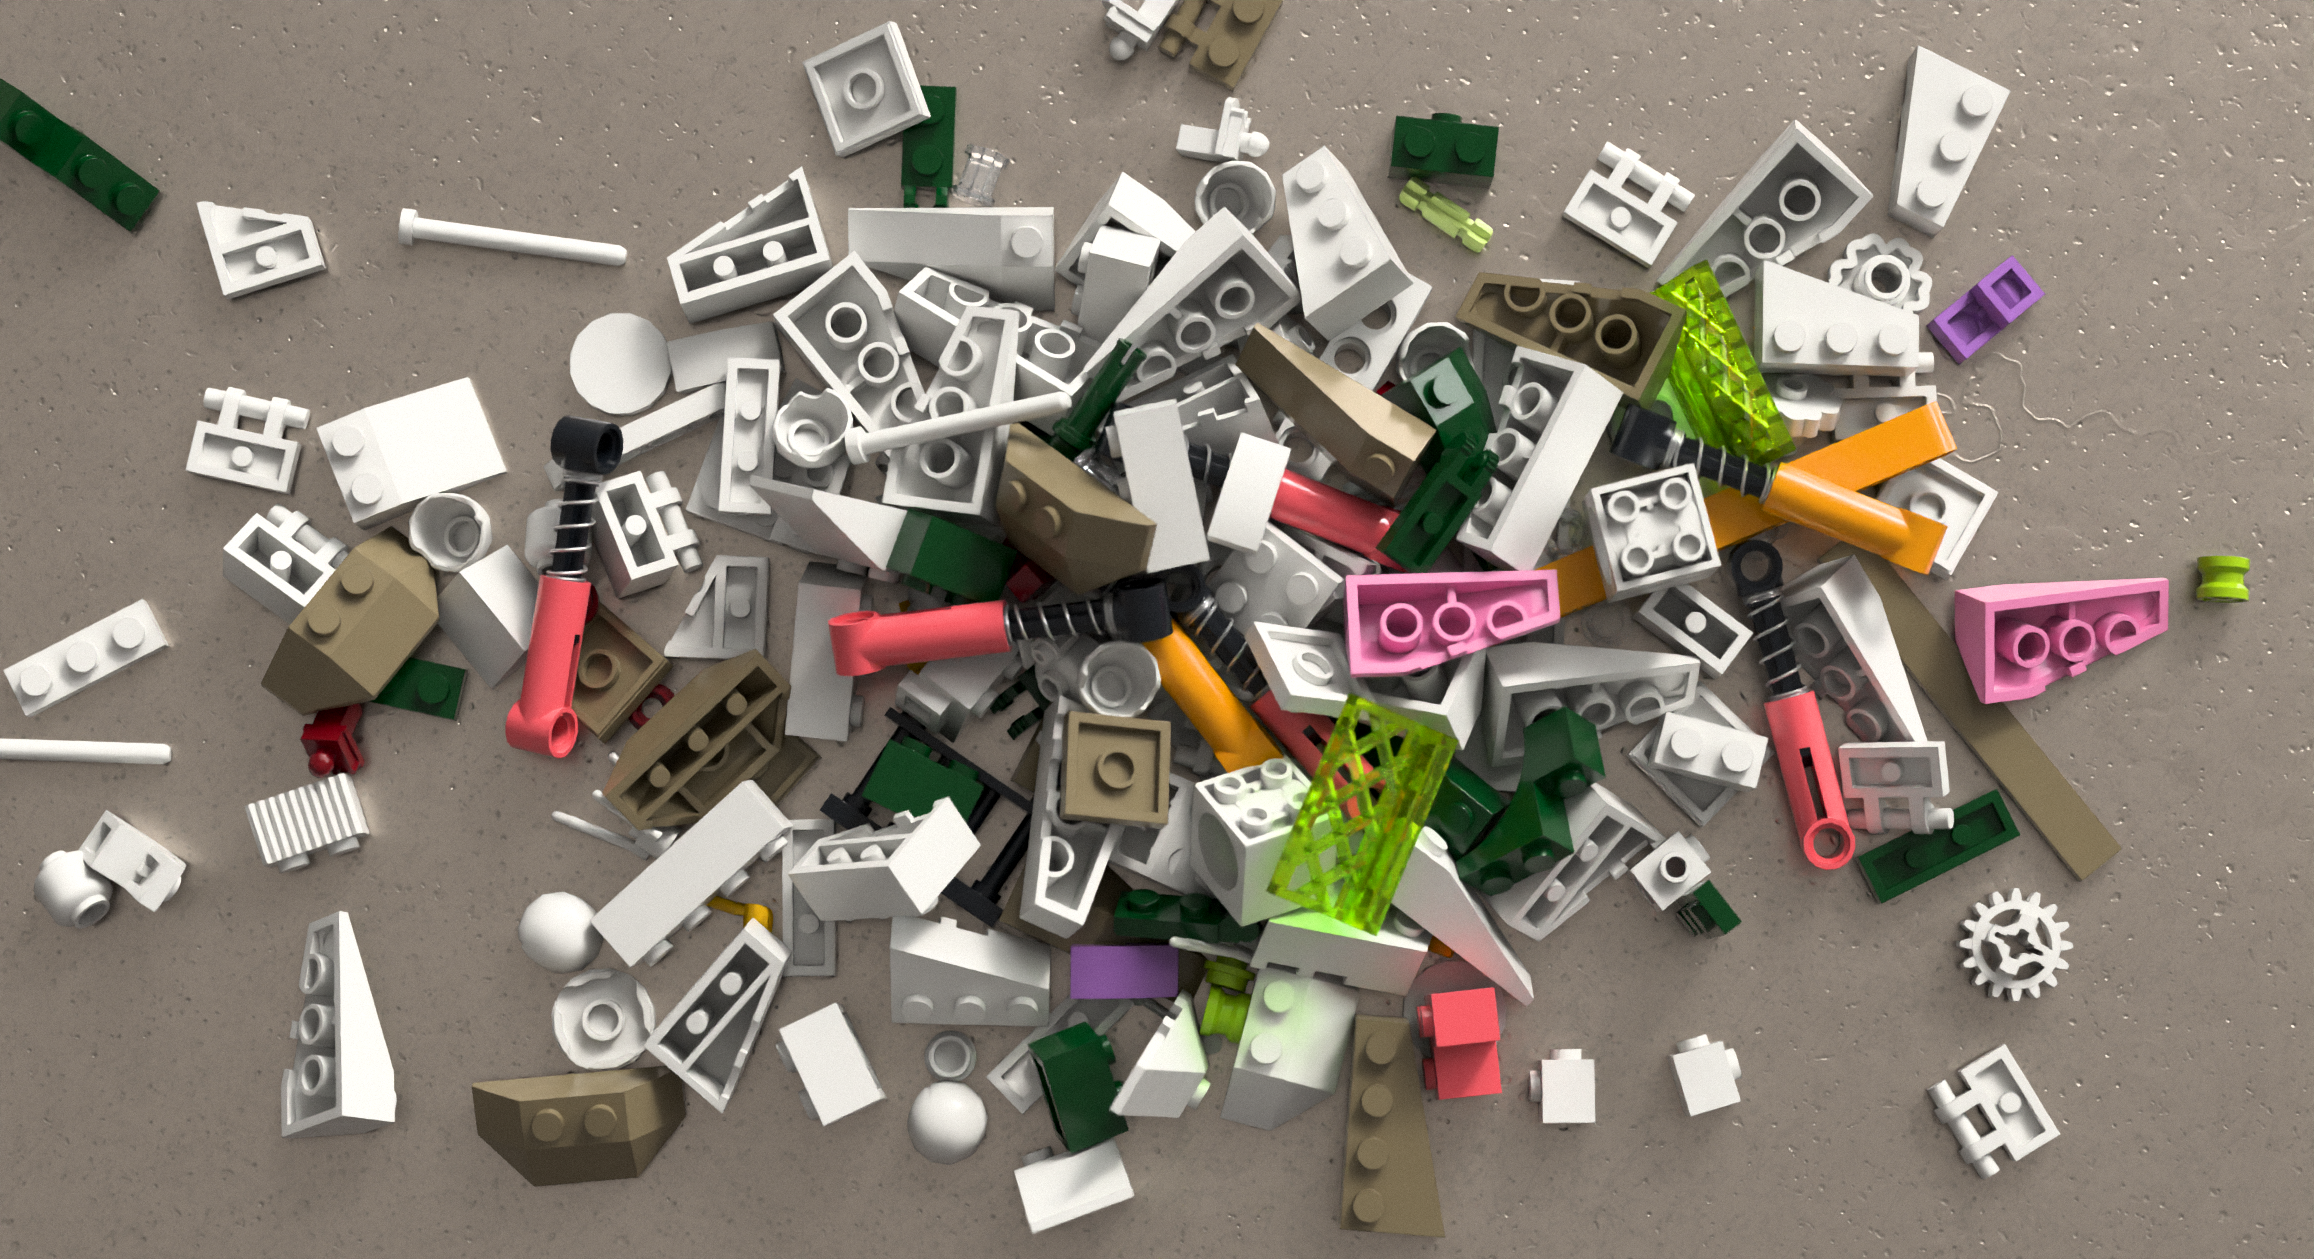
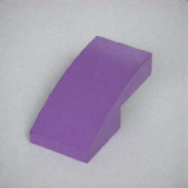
M2012 255L1926 326L1960 365L2042 298L2045 293Z
M1169 943L1071 945L1070 999L1178 997L1179 948L1172 947Z

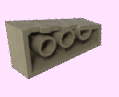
M1355 1013L1338 1216L1339 1227L1342 1230L1445 1238L1410 1023L1406 1017Z

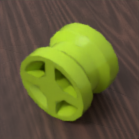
M2203 556L2197 558V569L2202 573V584L2196 589V600L2215 603H2242L2249 601V590L2244 586V575L2250 570V559L2235 556Z
M1211 984L1199 1034L1209 1037L1217 1033L1225 1035L1231 1043L1240 1044L1252 995L1244 992L1236 996L1227 994L1222 987Z

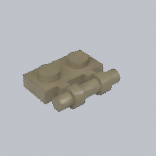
M1184 0L1177 14L1171 13L1163 27L1167 32L1161 40L1158 49L1171 57H1176L1184 42L1196 48L1197 50L1189 62V68L1234 92L1280 10L1283 0ZM1207 3L1219 11L1207 32H1204L1197 28L1194 23Z

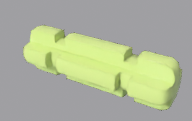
M1412 177L1406 183L1399 196L1401 203L1413 211L1417 208L1421 210L1423 218L1453 238H1456L1457 235L1463 239L1461 243L1472 251L1479 253L1483 250L1492 237L1493 230L1490 226L1478 218L1475 221L1470 219L1471 214L1438 191L1433 194L1429 191L1430 186L1417 177Z

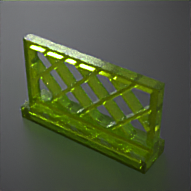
M1707 259L1691 266L1664 285L1650 292V294L1687 311L1671 370L1667 378L1695 438L1702 437L1704 444L1717 449L1724 445L1726 452L1738 457L1746 454L1748 461L1761 466L1766 463L1770 465V463L1797 450ZM1699 288H1700V291H1701L1703 297H1701V296L1699 295ZM1700 316L1704 319V321H1705V326H1704V324H1703V322H1702ZM1721 335H1722V337H1723V339H1724L1726 345H1725L1724 343H1722V341H1721ZM1723 364L1727 367V373L1724 369ZM1745 411L1749 414V421L1744 418ZM1766 430L1770 436V439L1766 436Z
M1349 693L1266 891L1377 936L1459 740ZM1363 710L1369 714L1373 733L1356 742L1353 730ZM1384 720H1386V721H1388V722H1390V723L1387 724V725H1385ZM1406 729L1408 731L1398 755L1393 758L1389 738ZM1377 746L1381 766L1364 775L1360 755ZM1348 762L1352 782L1335 792L1333 784L1335 773L1340 766ZM1385 779L1386 783L1377 805L1373 807L1368 788ZM1356 795L1361 814L1344 824L1339 805ZM1327 812L1332 831L1314 841L1312 833L1314 823L1317 817ZM1364 828L1365 833L1356 854L1352 856L1347 837ZM1336 845L1340 864L1323 873L1318 854ZM1306 862L1311 881L1294 891L1288 889L1296 867ZM1344 877L1345 881L1333 907L1331 906L1327 886ZM1315 894L1316 900L1311 898L1310 896Z

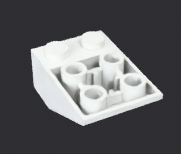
M1170 772L1168 825L1163 829L1121 825L1108 862L1182 895L1200 893L1210 898H1215L1195 881L1197 873L1190 866L1193 789L1196 783Z

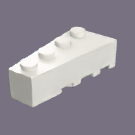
M926 266L899 291L894 308L895 316L908 349L940 367L939 359L967 305L1019 312L1014 401L1060 391L1068 393L1071 399V407L1066 412L1026 420L1053 436L1052 426L1055 421L1069 417L1075 405L1093 381L1085 372L1084 366L1103 343L1081 335L1083 327L1066 320H1063L1061 326L1032 316L1033 307L1017 301L1014 304H1001L989 299V290Z
M1516 346L1512 363L1518 367L1512 385H1504L1498 403L1499 406L1504 408V413L1498 432L1489 433L1484 451L1490 449L1500 457V462L1495 472L1492 473V477L1480 492L1482 497L1460 526L1456 540L1496 567L1508 571L1533 570L1537 560L1540 558L1623 392L1585 364Z
M1060 695L1044 711L1019 918L1068 939L1084 925L1121 825L1060 819L1064 716L1069 711L1091 713L1085 706Z

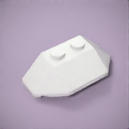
M1270 962L1267 963L1265 969L1258 968L1240 1044L1238 1045L1220 1118L1271 1131L1335 1094L1360 995L1358 987L1344 985V976L1315 971L1313 978L1296 976L1297 967Z

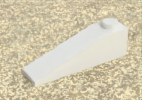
M1795 119L1745 174L1661 273L1657 281L1689 310L1697 314L1747 286L1749 282L1755 279V271L1763 260L1783 266L1794 260L1795 256L1837 236L1874 196L1829 148Z
M1224 206L1182 244L1084 366V370L1094 379L1119 338L1133 344L1122 359V364L1126 363L1137 347L1147 355V358L1141 363L1116 400L1117 402H1122L1173 377L1176 369L1201 356L1208 360L1221 354L1220 347L1244 335L1249 337L1257 322L1269 329L1302 300L1301 292L1259 241Z
M853 251L774 313L773 317L776 327L827 388L837 392L849 403L853 419L864 429L865 433L910 424L917 412L914 407L921 393L925 394V391L916 372L887 290L856 252ZM892 449L882 451L889 460Z
M967 305L939 359L940 367L926 394L921 393L914 407L917 412L911 423L1014 401L1019 312ZM1011 424L892 449L882 503L907 511L909 508L947 521L1000 527L1001 519L995 505L1001 466Z
M339 911L309 923L299 979V988L301 992L306 994L300 1020H292L289 1037L298 1039L293 1070L284 1069L281 1084L282 1138L359 1134L395 1122L397 1098L394 1091V1070L349 915L347 912Z
M1182 989L1112 1104L1111 1111L1118 1115L1179 1118L1186 1105L1196 1110L1211 1083L1203 1079L1210 1065L1203 1037L1199 1034L1200 1026L1192 994Z

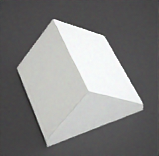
M508 545L460 571L437 597L440 617L439 626L492 690L527 661L539 585L538 581Z

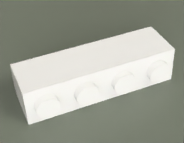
M753 780L742 781L589 921L629 967L640 965L644 961L651 967L674 947L668 939L678 930L684 927L690 932L711 914L712 911L708 908L707 904L720 892L729 897L750 878L745 870L759 857L766 863L788 844L783 835L793 825Z

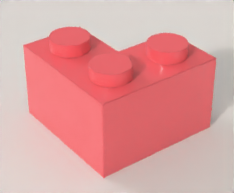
M1494 987L1424 995L1425 1006L1416 1007L1419 1037H1429L1431 1058L1422 1059L1425 1090L1434 1089L1435 1099L1437 1100L1502 1093L1496 1041L1500 1040Z

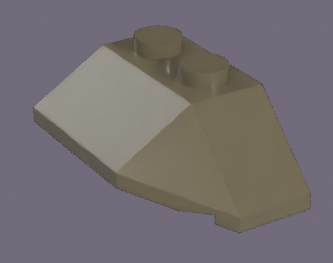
M1011 424L1001 466L995 505L1009 544L1077 595L1087 593L1146 570L1157 523L1021 424Z
M392 526L354 547L289 625L261 681V686L302 716L314 714L320 710L341 708L375 700L440 621L434 568L431 567L430 563L420 553L412 550L409 538Z
M757 649L703 669L627 740L602 794L638 831L652 829V827L697 823L742 781L749 780L780 751L786 721L787 700L790 699L792 686Z
M667 1066L472 1083L478 1136L534 1187L638 1178L686 1117L683 1080Z

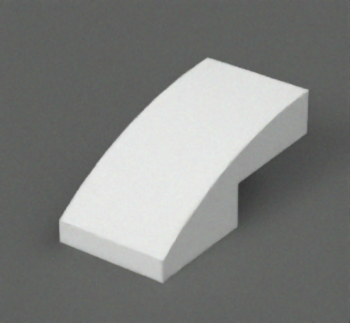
M773 321L728 328L667 342L676 391L682 394L701 390L718 383H726L728 357L780 360V374L785 373L777 327Z
M1241 433L1206 540L1257 556L1290 457L1291 448Z

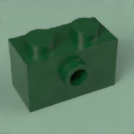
M1434 113L1431 119L1396 116L1392 134L1388 178L1410 180L1412 177H1417L1423 182L1489 189L1494 178L1499 127L1462 123L1461 116L1450 113Z
M908 508L886 568L904 574L901 584L927 595H931L933 587L946 591L947 594L944 602L953 606L998 601L1018 551L933 515Z
M905 735L901 744L891 739L889 740L861 796L897 814L909 810L914 818L930 813L935 801L949 797L967 824L985 787L976 783L980 772L954 759H951L946 768L929 759L933 751L932 748Z
M1084 1021L1027 1044L1055 1134L1071 1154L1129 1131L1125 1116L1118 1115L1110 1110L1123 1086L1119 1080L1115 1082L1113 1080L1109 1066L1116 1064V1058L1105 1034L1098 1036L1087 1022Z

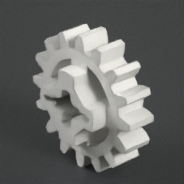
M2013 888L2008 892L2007 901H2004L1998 891L1988 894L1989 908L1979 902L1974 903L1971 908L1977 919L1975 921L1961 920L1959 926L1969 932L1968 939L1956 942L1957 948L1965 949L1969 952V957L1959 963L1960 967H1974L1977 973L1973 976L1970 983L1973 986H1979L1986 981L1989 982L1988 996L1991 998H1997L2003 989H2007L2009 1002H2018L2022 989H2025L2026 994L2031 999L2040 997L2039 983L2053 988L2058 982L2052 971L2054 969L2068 970L2069 964L2059 958L2061 951L2073 949V943L2061 940L2059 934L2070 927L2069 923H2055L2052 917L2058 909L2056 904L2048 905L2043 909L2039 907L2040 893L2033 892L2025 901H2022L2020 889ZM2017 910L2007 925L2001 927L1989 923L1994 916L2003 911ZM2038 922L2045 932L2047 946L2041 944L2036 932ZM2018 933L2020 934L2018 943L2025 947L2024 950L2031 953L2013 954L2010 957V947L2004 944V940L1997 937L2016 936ZM1981 943L1988 946L1993 958L1991 968L1983 957ZM2030 964L2040 967L2038 971L2028 978L2012 980L2020 966Z

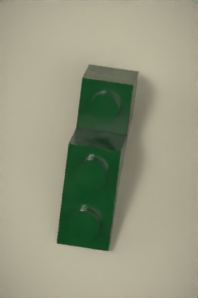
M0 78V142L80 196L121 227L131 232L160 190L86 135L66 124L28 95Z
M1565 706L1523 728V767L1516 792L1507 811L1495 829L1478 847L1456 861L1459 879L1489 896L1510 890L1514 884L1537 872L1549 870L1556 862L1574 853L1564 799L1579 795L1587 787L1606 778L1595 724Z

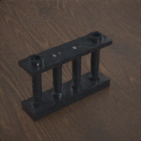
M890 707L884 716L887 720L898 726L891 736V740L901 744L906 735L912 739H917L939 754L940 758L936 763L947 768L951 759H954L980 772L977 781L982 783L985 789L967 822L974 835L1000 797L1026 813V816L981 882L976 879L972 886L969 887L954 877L941 892L945 897L994 929L1003 912V909L996 905L1002 897L998 892L1028 850L1034 795L1030 800H1027L928 733L927 727L905 711H902L900 714ZM887 744L852 794L847 792L842 800L832 793L829 795L820 808L823 814L847 830L870 823L874 831L882 829L881 826L867 818L873 810L869 807L872 801L861 795ZM890 821L886 827L894 825V823Z

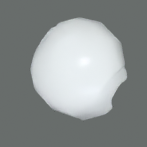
M1244 161L1224 162L1212 168L1199 182L1194 197L1195 211L1204 225L1225 206L1253 235L1272 218L1275 211L1276 190L1268 174L1253 163Z
M1448 322L1426 323L1409 332L1399 345L1396 355V371L1400 383L1460 346L1474 368L1468 336Z
M826 388L819 395H808L798 392L776 414L772 426V434L777 451L784 458L803 468L828 466L846 452L845 432L847 429L853 428V417L849 403L837 392Z
M433 493L417 503L408 520V537L412 550L420 553L430 563L431 567L444 572H460L483 559L493 540L490 518L487 512L475 500L462 494Z
M1121 639L1106 642L1096 647L1084 659L1077 675V693L1081 703L1093 714L1135 718L1148 708L1156 692L1160 689L1161 677L1157 659L1143 644L1124 642Z
M566 892L542 894L525 908L518 925V939L522 943L521 948L530 959L551 972L564 974L583 970L598 956L604 939L589 921L597 914V911L581 898Z
M942 1080L932 1083L929 1087H925L917 1095L909 1112L907 1128L914 1149L930 1162L952 1165L971 1157L977 1151L986 1132L988 1116L981 1096L968 1085L956 1081Z

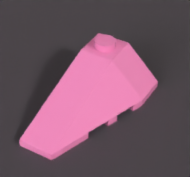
M1557 570L1346 575L1343 594L1345 649L1351 678L1406 676L1559 623L1560 607Z
M2166 578L2003 584L1955 590V642L1980 702L1990 704L2032 698L2046 691L2045 686L2067 675L2075 677L2087 671V665L2111 653L2119 655L2167 631L2169 580Z

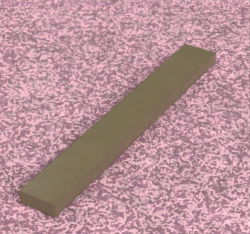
M1844 541L1837 543L1817 559L1819 564L1853 554L1856 556L1881 598L1903 667L2079 882L2083 881L2122 849L2121 846L2003 702L1990 704L1980 702L1959 648L1890 563L1875 553Z

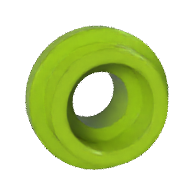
M1217 955L1216 962L1205 960L1203 967L1208 970L1205 979L1206 983L1244 993L1248 981H1254L1255 973L1246 970V962Z

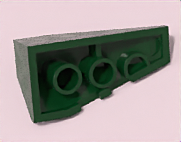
M1461 346L1380 395L1437 430L1420 461L1427 475L1436 462L1440 464L1441 453L1451 443L1454 436H1457L1462 431H1467L1476 439V444L1474 446L1475 449L1471 452L1472 454L1468 456L1467 461L1456 475L1464 480V474L1468 466L1473 463L1474 458L1482 450L1484 451L1489 433H1497L1487 391ZM1472 551L1483 572H1492L1498 568Z
M1328 716L1383 779L1392 784L1396 790L1399 807L1396 816L1391 821L1392 825L1409 819L1421 829L1424 827L1433 829L1446 842L1447 849L1455 861L1469 854L1484 841L1511 803L1443 747L1414 742L1349 718ZM1368 788L1380 807L1383 808V797L1376 789Z

